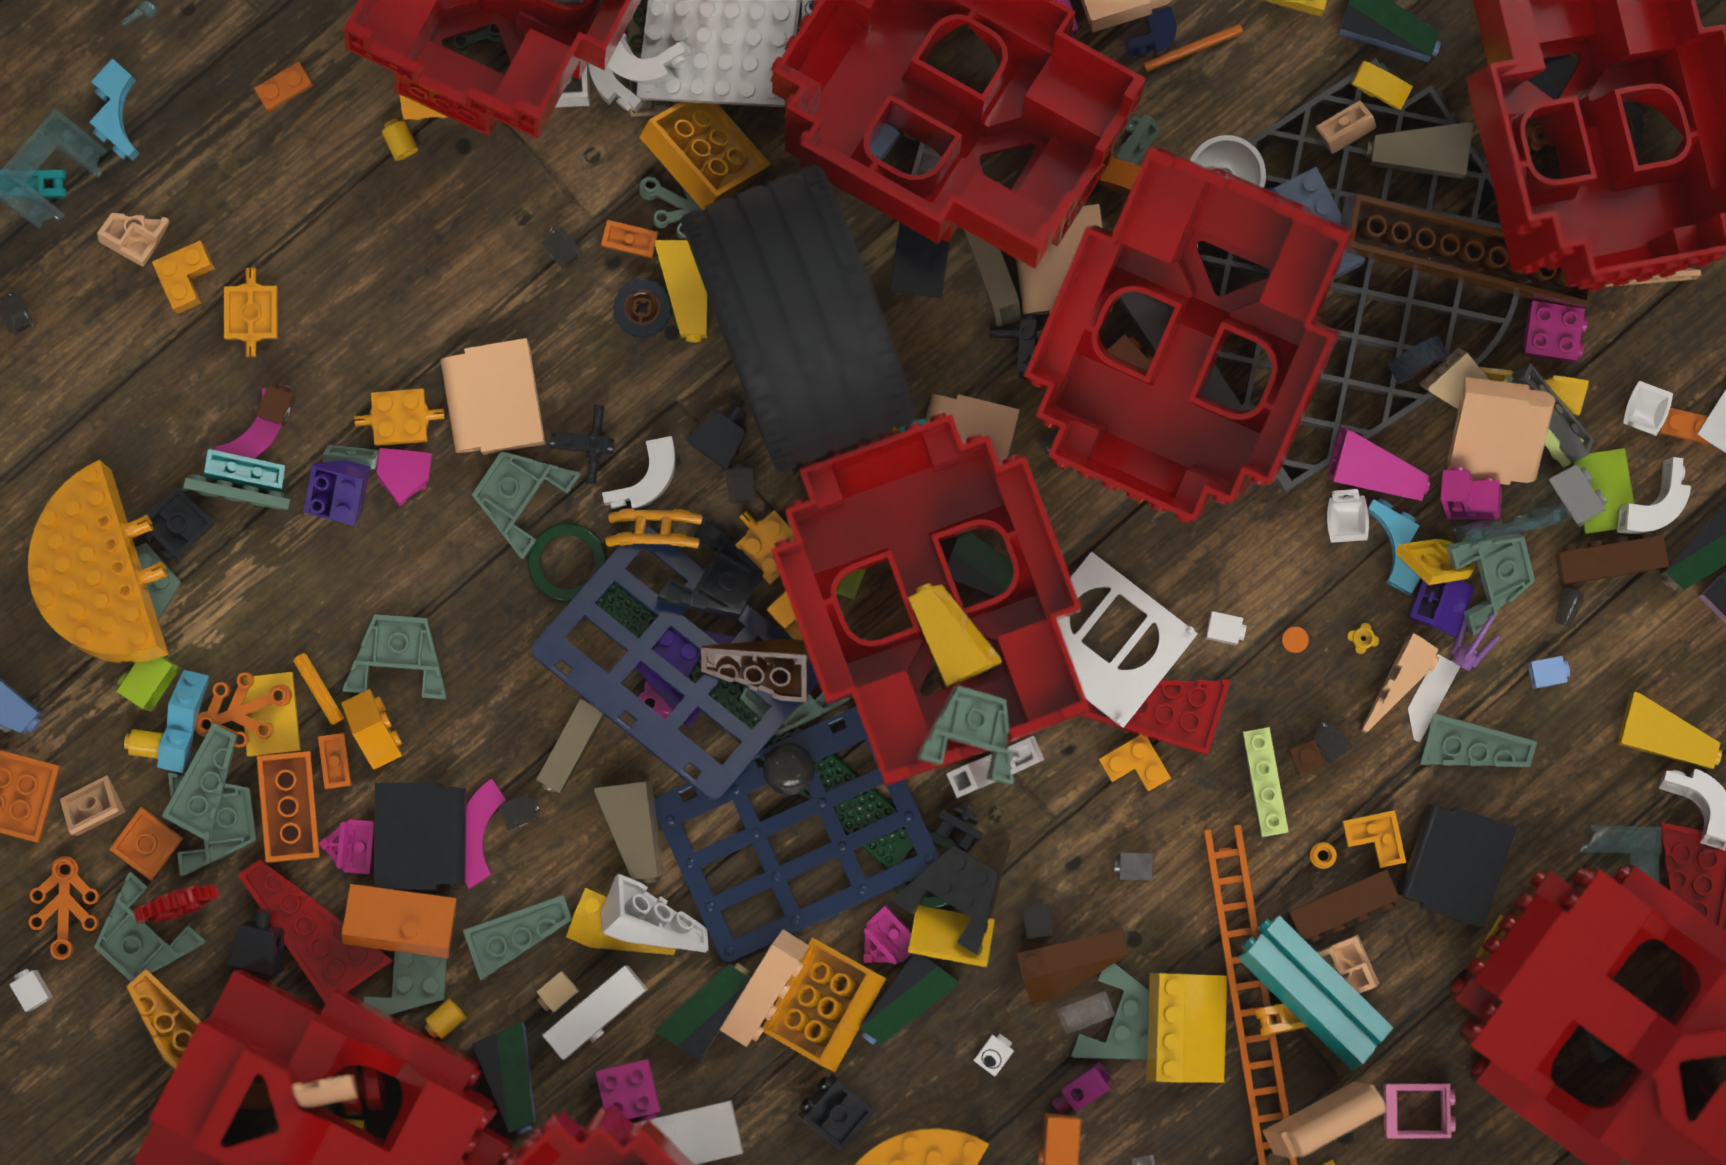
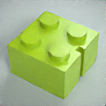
M164 656L145 662L135 663L132 661L134 666L129 673L125 672L117 683L119 688L116 692L140 708L152 712L181 669V667Z

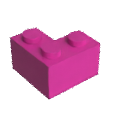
M1460 467L1443 470L1441 502L1447 520H1500L1502 502L1500 482L1491 478L1473 481L1470 470Z

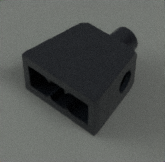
M736 405L731 408L726 416L715 410L687 437L686 442L728 472L746 437V431L739 427V424L747 413Z
M257 909L255 921H247L240 924L227 959V965L272 976L284 970V930L270 925L272 911Z

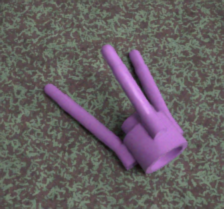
M1490 615L1470 647L1464 644L1460 648L1467 627L1465 617L1463 618L1455 646L1450 652L1454 655L1451 660L1453 663L1467 671H1470L1472 667L1476 668L1479 661L1500 639V636L1496 635L1477 655L1478 652L1475 649L1491 626L1495 615Z

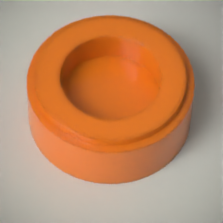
M1290 627L1283 633L1281 642L1286 651L1295 654L1302 652L1307 647L1309 638L1304 629Z

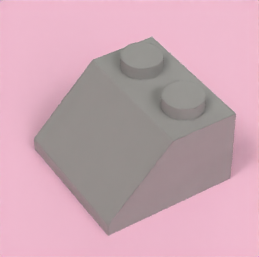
M1576 464L1549 479L1550 484L1578 527L1606 511L1604 504L1607 503V500L1599 489L1597 491L1593 490L1589 484L1593 479L1585 467L1580 469Z

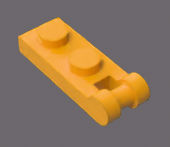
M1285 1004L1269 1006L1255 1011L1256 1018L1260 1019L1262 1028L1260 1032L1262 1037L1307 1028ZM1275 1015L1278 1024L1272 1025L1270 1016Z

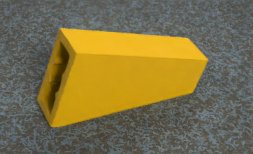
M655 240L657 254L681 338H686V342H702V338H708V295L688 241Z
M931 583L925 584L916 589L917 594L909 597L946 686L960 684L1002 663L998 654L943 585L931 586Z
M1637 692L1630 693L1617 740L1618 745L1708 770L1714 769L1715 765H1719L1722 757V750L1719 749L1720 742Z

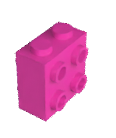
M1532 301L1528 307L1521 356L1574 364L1578 361V358H1582L1584 351V342H1580L1581 333L1586 332L1588 317L1584 316L1585 309Z
M649 1059L596 1071L603 1106L606 1109L613 1104L628 1119L640 1117L641 1121H646L648 1118L654 1119L656 1118V1113L661 1111Z

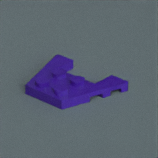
M671 627L652 648L653 651L687 678L701 657V651ZM702 630L718 644L731 643L735 639L734 636ZM641 662L635 668L652 689L662 697L672 711L684 698ZM698 708L684 722L685 726L689 729L700 713Z

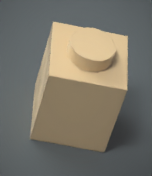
M561 971L537 991L540 996L537 1001L546 1011L551 1009L554 1013L580 991L568 976Z

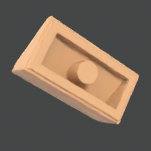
M1359 100L1315 128L1329 151L1334 154L1374 130L1376 124L1373 115Z

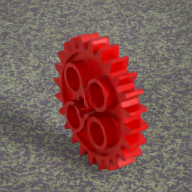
M216 884L205 885L200 888L198 885L173 890L151 899L150 903L134 909L133 913L137 924L148 923L154 920L156 923L169 919L181 918L201 910L202 906L207 905V903L218 900L220 894Z

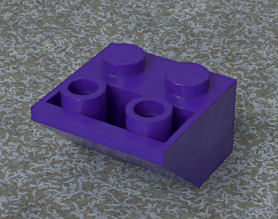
M347 460L313 464L303 513L355 526L362 514L371 467Z
M1421 578L1406 619L1457 637L1464 618L1463 612L1467 610L1474 587L1461 580L1428 585Z

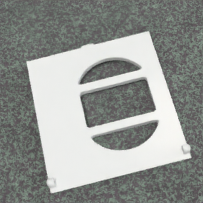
M1091 551L1071 576L1077 597L1079 598L1085 592L1095 588H1110L1111 591L1076 634L1072 633L1070 616L1058 620V624L1087 701L1124 728L1198 633L1194 631L1192 626H1187ZM1117 595H1121L1145 613L1147 618L1112 662L1108 663L1084 645L1082 639ZM1155 623L1158 628L1159 643L1153 657L1139 668L1119 670L1118 666L1148 628Z

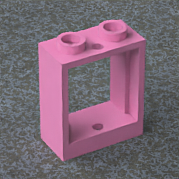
M1383 1084V1101L1386 1106V1112L1383 1113L1385 1138H1451V1132H1455L1456 1121L1455 1116H1451V1105H1455V1090L1450 1089V1084ZM1397 1091H1440L1441 1130H1397Z

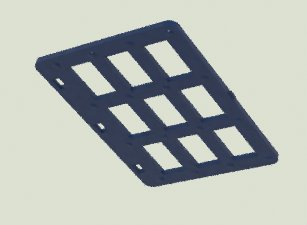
M646 525L645 534H659L653 528ZM665 544L619 546L532 646V656L710 800H718L801 702L780 701L772 698L773 695L760 690L756 692L750 690L749 686L742 684L770 707L769 711L752 730L708 695L720 682V678L705 673L694 684L653 651L652 648L670 627L699 651H701L702 645H715L718 643L682 615L687 607L658 601V595L628 572L626 568L645 548L687 582L685 586L692 590L697 586L705 570L675 546ZM614 582L657 616L639 639L596 605V602ZM747 604L739 618L731 617L744 627L731 643L752 642L756 638L760 641L790 639ZM583 617L627 651L609 673L565 639ZM563 661L573 670L567 676L555 665ZM640 662L684 697L666 719L622 685ZM813 665L811 666L808 694L819 682ZM696 708L741 743L723 765L678 730ZM624 712L636 720L633 727H630L619 718ZM688 764L700 772L697 779L684 770Z
M856 706L762 749L718 800H710L695 789L698 796L683 802L679 794L694 788L689 783L655 799L659 824L722 960L732 962L772 944L783 929L793 934L828 917L833 919L839 916V912L918 877L940 858L905 780L887 786L898 812L846 835L833 806L884 784L879 767L826 792L814 763L863 740H866L876 762ZM844 719L847 728L833 734L829 726ZM770 753L772 762L758 768L754 760ZM799 770L812 799L760 822L747 793ZM733 800L745 829L694 852L682 827V823ZM819 813L831 843L780 866L767 837ZM905 826L918 856L866 879L853 850ZM753 844L765 873L714 896L701 867ZM839 857L851 886L800 909L787 880ZM772 887L785 916L733 939L721 910Z

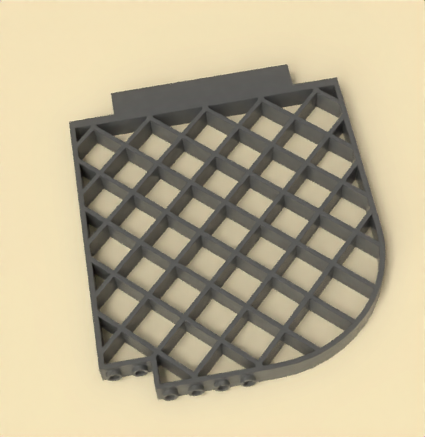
M1374 59L1370 62L1371 64L1389 72L1385 64H1379L1377 59ZM1356 72L1254 136L1248 142L1255 148L1266 139L1296 145L1289 180L1297 177L1303 147L1330 152L1323 140L1305 137L1310 111L1320 104L1346 109L1359 101L1361 90L1356 87L1353 100L1334 96L1351 85ZM1432 85L1405 101L1401 110L1363 103L1372 115L1395 120L1393 133L1400 132L1402 122L1426 127L1460 123L1457 115L1453 111L1449 112L1444 105L1446 101L1442 93L1438 89L1434 90ZM1427 97L1440 118L1406 112V110ZM1302 117L1299 135L1280 131ZM1472 138L1468 160L1476 172L1467 171L1466 176L1463 179H1459L1476 183L1469 217L1431 210L1438 179L1436 175L1430 176L1424 208L1386 200L1392 169L1385 168L1380 196L1376 199L1502 230L1501 224L1477 219L1484 184L1496 203L1497 200L1491 175L1487 169L1489 168L1487 160L1482 154L1478 155L1473 148L1475 144ZM1349 144L1335 153L1340 154L1341 159L1335 188H1328L1337 207L1339 201H1345V198L1355 195V193L1341 191L1348 156L1370 161V158L1365 157L1366 149L1352 147ZM1266 175L1265 185L1277 187L1289 180ZM1227 252L1226 259L1200 254L1204 265L1224 269L1218 296L1225 295L1230 270L1268 278L1270 275V271L1267 268L1232 261L1233 254ZM1370 258L1366 259L1361 288L1333 282L1329 291L1359 298L1352 332L1338 330L1340 331L1338 339L1349 341L1343 376L1338 377L1323 373L1319 381L1340 386L1333 422L1305 416L1301 422V425L1331 431L1326 458L1316 466L1285 459L1275 480L1282 493H1287L1330 464L1340 426H1344L1368 440L1436 396L1431 392L1423 395L1395 389L1396 380L1391 371L1387 387L1349 379L1356 343L1394 351L1393 360L1415 347L1404 344L1410 310L1412 308L1449 316L1443 345L1449 355L1456 318L1498 326L1499 329L1481 355L1476 359L1472 358L1479 365L1491 353L1508 328L1519 296L1511 294L1504 318L1459 309L1463 282L1458 280L1455 283L1451 307L1413 299L1419 271L1411 269L1406 297L1368 290L1374 259ZM1126 292L1118 298V301L1155 355L1175 307L1144 293ZM1366 299L1403 306L1396 342L1359 334ZM1256 342L1252 358L1220 352L1217 360L1250 367L1243 404L1241 405L1216 365L1212 369L1202 395L1236 410L1251 411L1257 407L1249 405L1256 370L1261 369L1272 372V363L1259 360L1261 346ZM1347 388L1385 396L1379 425L1371 430L1340 424ZM1393 397L1413 401V403L1388 418ZM1283 467L1305 473L1291 481Z

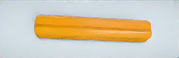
M302 653L296 656L293 662L329 722L335 725L342 721L344 716L307 654Z

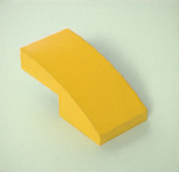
M1362 61L1351 82V85L1367 95L1379 98L1396 110L1402 109L1413 86L1366 61Z

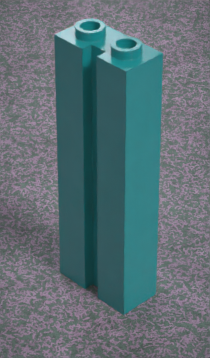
M1280 916L1271 921L1268 918L1264 920L1256 929L1259 932L1255 938L1251 936L1241 946L1244 951L1239 955L1238 959L1351 1070L1363 1065L1375 1051L1376 1046L1385 1039L1393 1027Z

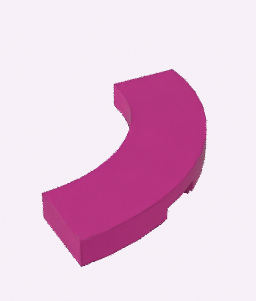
M262 388V399L265 394L266 388ZM257 416L251 427L243 435L230 443L215 446V450L256 459L273 444L282 426Z
M492 778L473 795L466 806V884L469 889L492 875L484 856V833L492 815L507 801Z

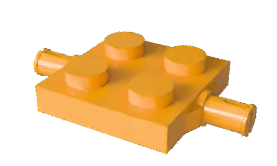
M245 268V284L224 286V339L246 342L245 357L255 358L257 357L256 342L264 339H278V287L257 284L256 268Z
M421 388L371 393L372 408L370 415L354 416L355 427L371 425L374 431L375 446L428 442L427 428L429 420L445 419L444 408L428 410L425 403V390Z
M747 510L744 512L745 516L742 514L739 518L746 524L749 530L735 546L739 550L741 549L764 572L763 578L771 585L780 577L771 549L775 548L774 543L786 538H790V541L795 539L790 526L776 510L758 522Z

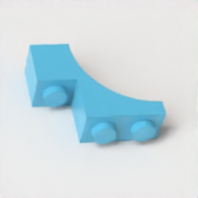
M111 59L91 81L97 87L94 92L105 102L108 99L110 100L94 116L90 123L95 127L92 132L103 142L108 139L114 144L112 150L122 159L127 156L133 161L140 153L133 147L126 135L123 124V108L127 94L136 80L114 59Z
M1373 499L1367 507L1368 513L1382 525L1388 535L1392 548V565L1386 583L1409 596L1421 577L1395 551L1399 544L1411 542L1420 525L1416 524V519L1408 513L1402 512L1400 515L1393 511V505L1383 499L1376 501Z
M183 670L168 703L167 727L159 743L158 768L179 773L184 772L191 756L196 721L209 683L208 675Z

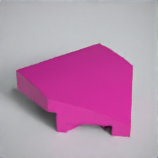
M380 448L376 475L381 486L388 490L399 506L406 503V499L419 490L427 488L426 483L430 478L433 459L432 453Z
M351 819L347 822L343 821L332 834L318 843L334 860L338 869H342L347 873L373 875L374 821Z
M887 904L866 923V928L864 929L865 953L863 961L865 963L883 962L897 964L898 962L905 961L912 954L908 953L912 931Z

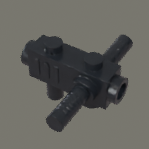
M1023 315V319L1020 320V326H1016V328H990V338H1010L1019 341L1017 372H1019L1020 379H1029L1024 374L1044 329L1043 326H1040L1037 315Z
M594 405L592 430L589 431L588 435L551 432L550 448L586 453L588 458L586 484L596 485L599 459H602V454L608 455L614 452L615 439L604 437V432H602L605 408L603 405Z

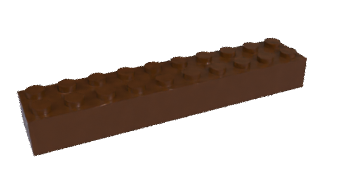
M1361 194L1345 198L1340 225L1355 231L1346 253L1546 303L1577 308L1591 306L1593 291H1590V288L1579 290L1577 286L1567 287L1565 275L1561 268L1547 270L1544 267L1539 268L1538 272L1526 275L1523 274V271L1512 272L1502 230Z

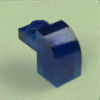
M1171 6L1152 11L1151 15L1145 16L1149 34L1128 39L1125 44L1128 55L1135 54V57L1143 56L1150 53V49L1153 48L1155 56L1158 57L1165 54L1171 48L1177 31L1176 20Z

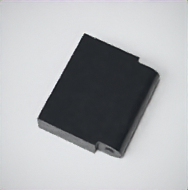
M375 783L374 887L392 890H442L443 884H448V886L466 884L467 788H443V783Z
M1427 804L1397 894L1405 897V899L1421 903L1420 909L1484 929L1517 827L1458 807H1452L1450 811L1441 806Z

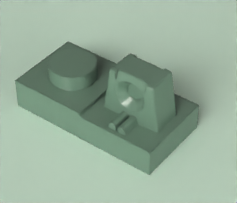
M1146 114L1142 119L1133 116L1125 130L1130 136L1121 145L1116 156L1117 159L1138 165L1161 127L1151 116Z
M328 445L323 453V463L347 460L370 466L371 470L377 466L379 450Z

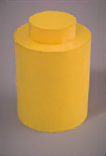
M396 118L384 124L385 128L381 133L395 161L405 159L418 151V147L405 121H399Z
M132 729L131 733H127L125 736L124 749H128L129 755L158 759L159 743L164 733Z
M449 998L425 1019L428 1023L425 1029L434 1039L437 1036L443 1039L467 1017L455 1002Z

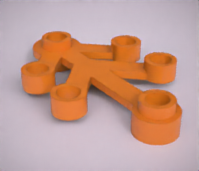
M241 673L237 677L238 687L228 710L218 714L224 698L231 691L227 683L218 682L213 686L214 696L208 710L200 713L197 717L195 730L200 736L206 737L209 729L204 728L203 722L207 719L210 721L211 726L215 723L236 735H242L244 742L243 744L236 742L235 747L238 748L245 747L249 743L248 734L243 731L235 732L222 724L233 721L255 731L261 738L270 737L273 733V726L269 722H260L247 716V714L272 704L276 706L289 704L292 699V691L286 685H276L270 690L268 695L243 704L249 688L253 686L255 679L251 673ZM245 675L250 680L246 686L242 683V678ZM220 685H223L225 687V693L223 695H220L218 693V687ZM277 691L283 693V698L280 701L275 698ZM263 725L268 727L266 735H263L260 730Z
M68 856L57 858L52 865V875L38 888L32 889L29 895L33 903H43L47 899V893L59 883V894L38 914L32 915L29 919V926L33 930H41L46 926V921L58 910L57 940L50 947L51 955L58 960H66L73 954V945L69 941V910L82 922V927L86 931H94L99 926L98 918L94 915H89L70 895L71 883L83 895L82 898L86 904H96L100 899L99 892L96 889H91L78 876V864L73 858ZM65 864L70 867V872L66 875L61 871L62 866ZM38 890L43 894L42 899L39 901L34 898V893ZM91 891L96 896L92 902L87 899V894ZM36 917L42 920V924L39 927H35L33 924V920ZM89 918L95 921L92 928L86 926V921ZM62 944L67 946L65 954L59 952V946Z

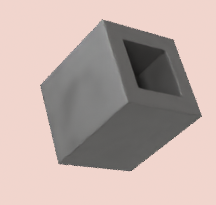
M1120 852L1119 858H1114V874H1119L1118 879L1151 881L1153 854Z

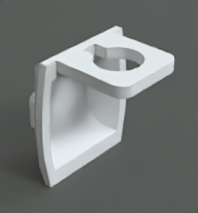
M1639 381L1629 398L1623 424L1656 436L1670 410L1673 393Z
M1357 489L1332 491L1333 498H1329L1327 512L1328 532L1331 543L1368 540L1369 515L1365 496H1360Z

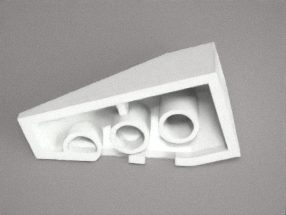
M620 874L615 876L601 911L603 934L624 942L698 952H707L709 950L706 927L683 911L677 913L666 905L667 900L661 896L658 899L647 892L648 887L641 882Z

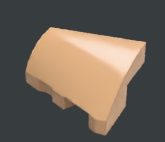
M111 213L97 232L98 241L143 267L160 242L170 221L166 217H161V220L145 219L143 215L128 217L120 213Z
M1358 934L1317 952L1359 994L1375 988L1379 984Z
M351 1075L293 1085L295 1096L302 1108L358 1098L354 1076Z

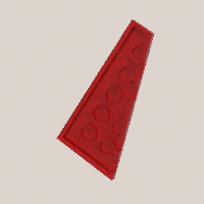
M1161 680L1124 728L1111 720L1090 702H1088L1090 711L1080 716L1208 756L1231 680Z
M1660 822L1668 890L1723 929L1726 915V851L1700 843L1702 830ZM1677 954L1682 990L1690 991L1693 985V973L1690 965L1683 957Z
M258 860L238 874L259 907L272 911V926L280 927L284 930L285 945L325 1004L333 991L341 989L348 993L394 961L380 949L344 945L342 942L344 922L263 860Z

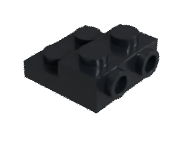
M176 487L148 514L154 530L141 536L150 544L155 541L161 547L159 550L160 554L167 561L171 562L174 559L179 563L197 546V542L215 525V522L179 487Z
M832 1073L830 1077L824 1076L816 1086L818 1091L812 1098L808 1096L803 1099L799 1105L801 1111L798 1115L838 1150L842 1151L876 1110Z

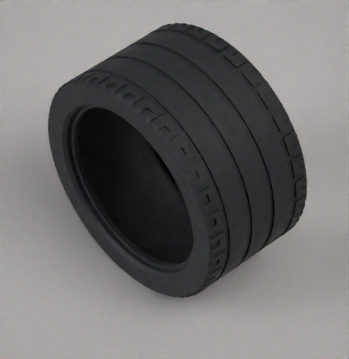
M813 165L801 169L799 174L791 173L768 182V185L765 187L760 185L736 194V198L731 199L728 197L704 206V210L699 211L696 209L683 214L681 224L776 471L780 473L795 468L798 463L803 465L827 456L830 451L837 452L860 443L859 440L865 439L866 441L890 432L893 427L898 429L913 423L915 412L890 334L847 222L821 167Z

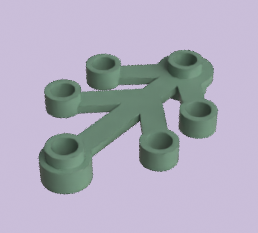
M646 177L641 181L639 193L644 199L653 200L658 197L680 209L668 213L664 210H658L653 218V223L656 227L664 228L670 223L681 221L683 214L696 209L702 210L684 188L686 199L661 187L660 182L656 178ZM646 184H654L655 188L648 189ZM663 216L666 218V221L659 222L657 217ZM680 223L676 234L681 240H687L686 235L680 232V229L683 228Z

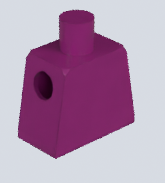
M1098 1061L1066 1083L1061 1088L1063 1094L1052 1100V1103L1060 1114L1071 1107L1076 1112L1110 1090L1114 1081L1101 1062ZM1075 1089H1081L1084 1095H1077Z

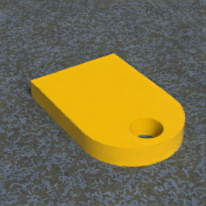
M1443 539L1399 544L1395 551L1428 585L1468 579L1476 567L1475 561L1458 570L1452 567L1446 546L1455 543Z

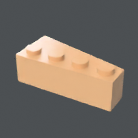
M783 929L766 953L720 1028V1031L746 1047L751 1040L757 1042L765 1029L761 1026L765 1018L770 1021L778 1008L774 1005L778 997L783 999L791 986L787 982L791 976L796 978L804 964L800 961L810 946Z

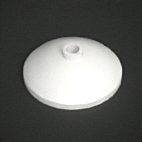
M1223 135L1211 138L1202 143L1190 158V161L1204 167L1215 166L1263 188L1265 186L1266 169L1260 153L1251 143L1240 137Z

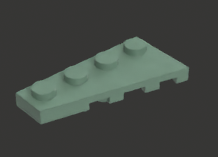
M191 474L190 478H184L181 481L180 489L183 492L189 493V490H194L203 496H223L224 499L230 501H247L252 505L283 511L289 508L290 499L284 498L285 493L269 490L267 495L258 493L259 488L243 485L242 489L232 487V482L217 480L216 484L206 482L207 477Z
M1434 713L1420 759V765L1530 767L1537 741Z
M215 723L212 724L162 817L210 842L238 735Z
M564 895L463 930L480 981L572 921Z

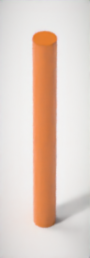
M1237 24L1143 62V66L1146 72L1152 71L1243 34V29L1240 24Z

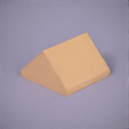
M107 775L60 799L68 830L71 835L76 836L126 812Z

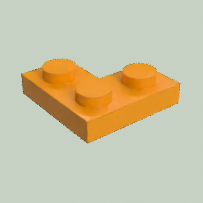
M1142 735L1098 759L1111 782L1135 769L1146 790L1149 792L1171 779L1149 739Z
M1395 810L1342 821L1347 847L1374 842L1379 868L1406 863Z

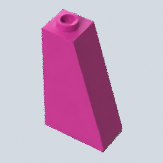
M1344 426L1339 427L1326 477L1338 483L1415 500H1423V496L1427 494L1430 486L1429 475Z

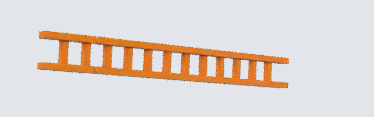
M1234 825L1237 849L1228 847L1214 852L1211 829L1203 830L1257 1160L1258 1165H1266L1264 1149L1271 1147L1268 1141L1262 1142L1259 1123L1283 1120L1289 1117L1276 1034L1268 1037H1262L1261 1034L1245 1036L1242 1017L1256 1015V1010L1269 1007L1271 1003L1268 988L1260 980L1236 984L1233 964L1242 962L1238 959L1239 956L1232 957L1229 938L1249 934L1255 938L1259 932L1256 930L1258 925L1241 825ZM1238 855L1241 875L1219 878L1216 859ZM1243 882L1246 901L1223 905L1220 885ZM1247 908L1250 928L1227 931L1224 911ZM1260 987L1263 1007L1240 1010L1237 990ZM1270 1016L1272 1025H1274L1273 1016ZM1269 1040L1272 1059L1249 1063L1246 1043ZM1273 1066L1276 1086L1254 1089L1251 1070ZM1278 1093L1281 1112L1258 1116L1255 1096ZM1296 1157L1294 1159L1288 1158L1289 1165H1297Z

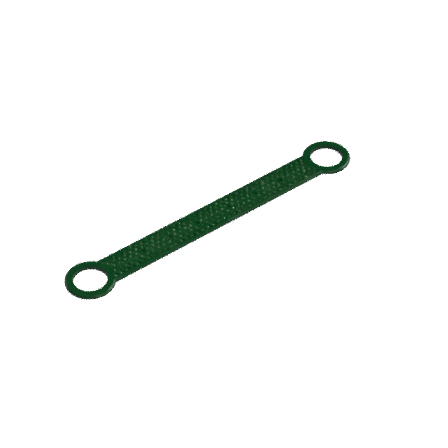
M561 523L547 528L536 538L537 541L528 555V570L533 583L544 595L557 601L571 602L607 561V556L602 542L591 530L579 524ZM561 536H575L582 539L590 546L594 555V569L591 576L584 584L573 589H561L553 586L546 580L541 570L540 561L543 550L552 540ZM615 582L596 602L597 606L638 639L657 618L655 614ZM701 657L688 677L694 684L705 674L701 672ZM721 679L708 695L753 730L760 720L739 700L745 687L739 682H728ZM798 726L778 737L773 735L762 749L805 729ZM770 753L758 758L764 765L772 762ZM834 754L814 763L826 792L860 777ZM799 770L781 778L805 800L812 799ZM874 788L833 806L847 835L898 812L897 808ZM904 826L861 847L886 869L902 863L906 854L914 846ZM928 830L933 843L939 844L947 850L957 846V841L951 836L944 839L935 834V830ZM903 883L894 887V890L898 894L907 886ZM935 896L924 897L920 905L939 909L949 905V903Z

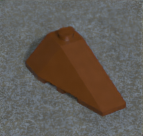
M777 639L702 645L701 672L728 682H739L749 686L750 690L756 692L760 690L773 695L772 698L780 701L807 702L812 662L804 640Z
M1123 928L1020 952L1017 953V958L1031 1004L1058 999L1127 956L1129 951Z

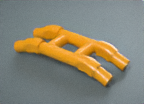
M627 508L609 513L608 515L611 523L636 521L634 533L622 532L613 536H607L605 542L608 547L633 544H665L698 548L699 538L681 533H671L672 521L700 525L702 514L682 509L636 510L635 508ZM646 520L662 521L660 534H645Z

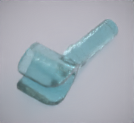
M143 1L138 6V10L121 20V22L126 26L142 14L147 19H151L158 12V8L151 2Z

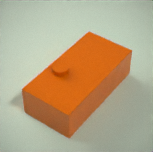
M310 751L257 756L266 863L319 858Z
M350 884L342 930V942L344 945L449 959L457 909L456 898Z
M1044 1113L1042 1148H1039L1038 1164L1078 1165L1081 1119L1077 1115Z

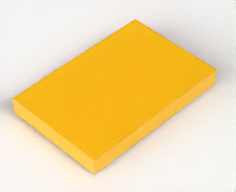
M293 672L254 676V684L249 688L243 704L268 695L270 690L276 685L288 686L292 691V699L285 706L272 704L247 714V716L260 722H269L273 726V733L267 738H261L255 731L244 727L245 733L249 736V743L246 745L247 757L301 751ZM243 677L242 683L245 686L248 685L249 677ZM277 691L275 698L280 701L283 698V693ZM263 725L260 730L263 735H266L268 727Z
M920 905L915 912L908 953L987 967L995 919L988 918V927L984 934L983 948L979 956L957 943L971 920L969 916L964 913Z

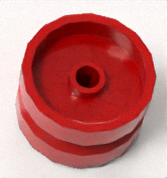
M360 1065L343 1068L340 1072V1077L354 1076L358 1097L343 1101L346 1115H361L365 1108V1102L371 1113L385 1112L387 1097L384 1072L363 1065L362 1071Z

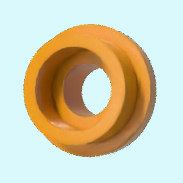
M1317 843L1310 851V860L1317 868H1329L1336 861V850L1329 843ZM1322 850L1326 851L1328 855L1325 861H1321L1318 858V853Z

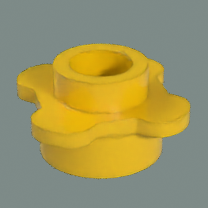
M1363 623L1359 629L1348 633V640L1354 643L1355 651L1358 654H1364L1366 649L1371 646L1375 647L1379 643V638L1374 635L1371 625L1368 623ZM1362 636L1366 637L1365 641L1361 640Z

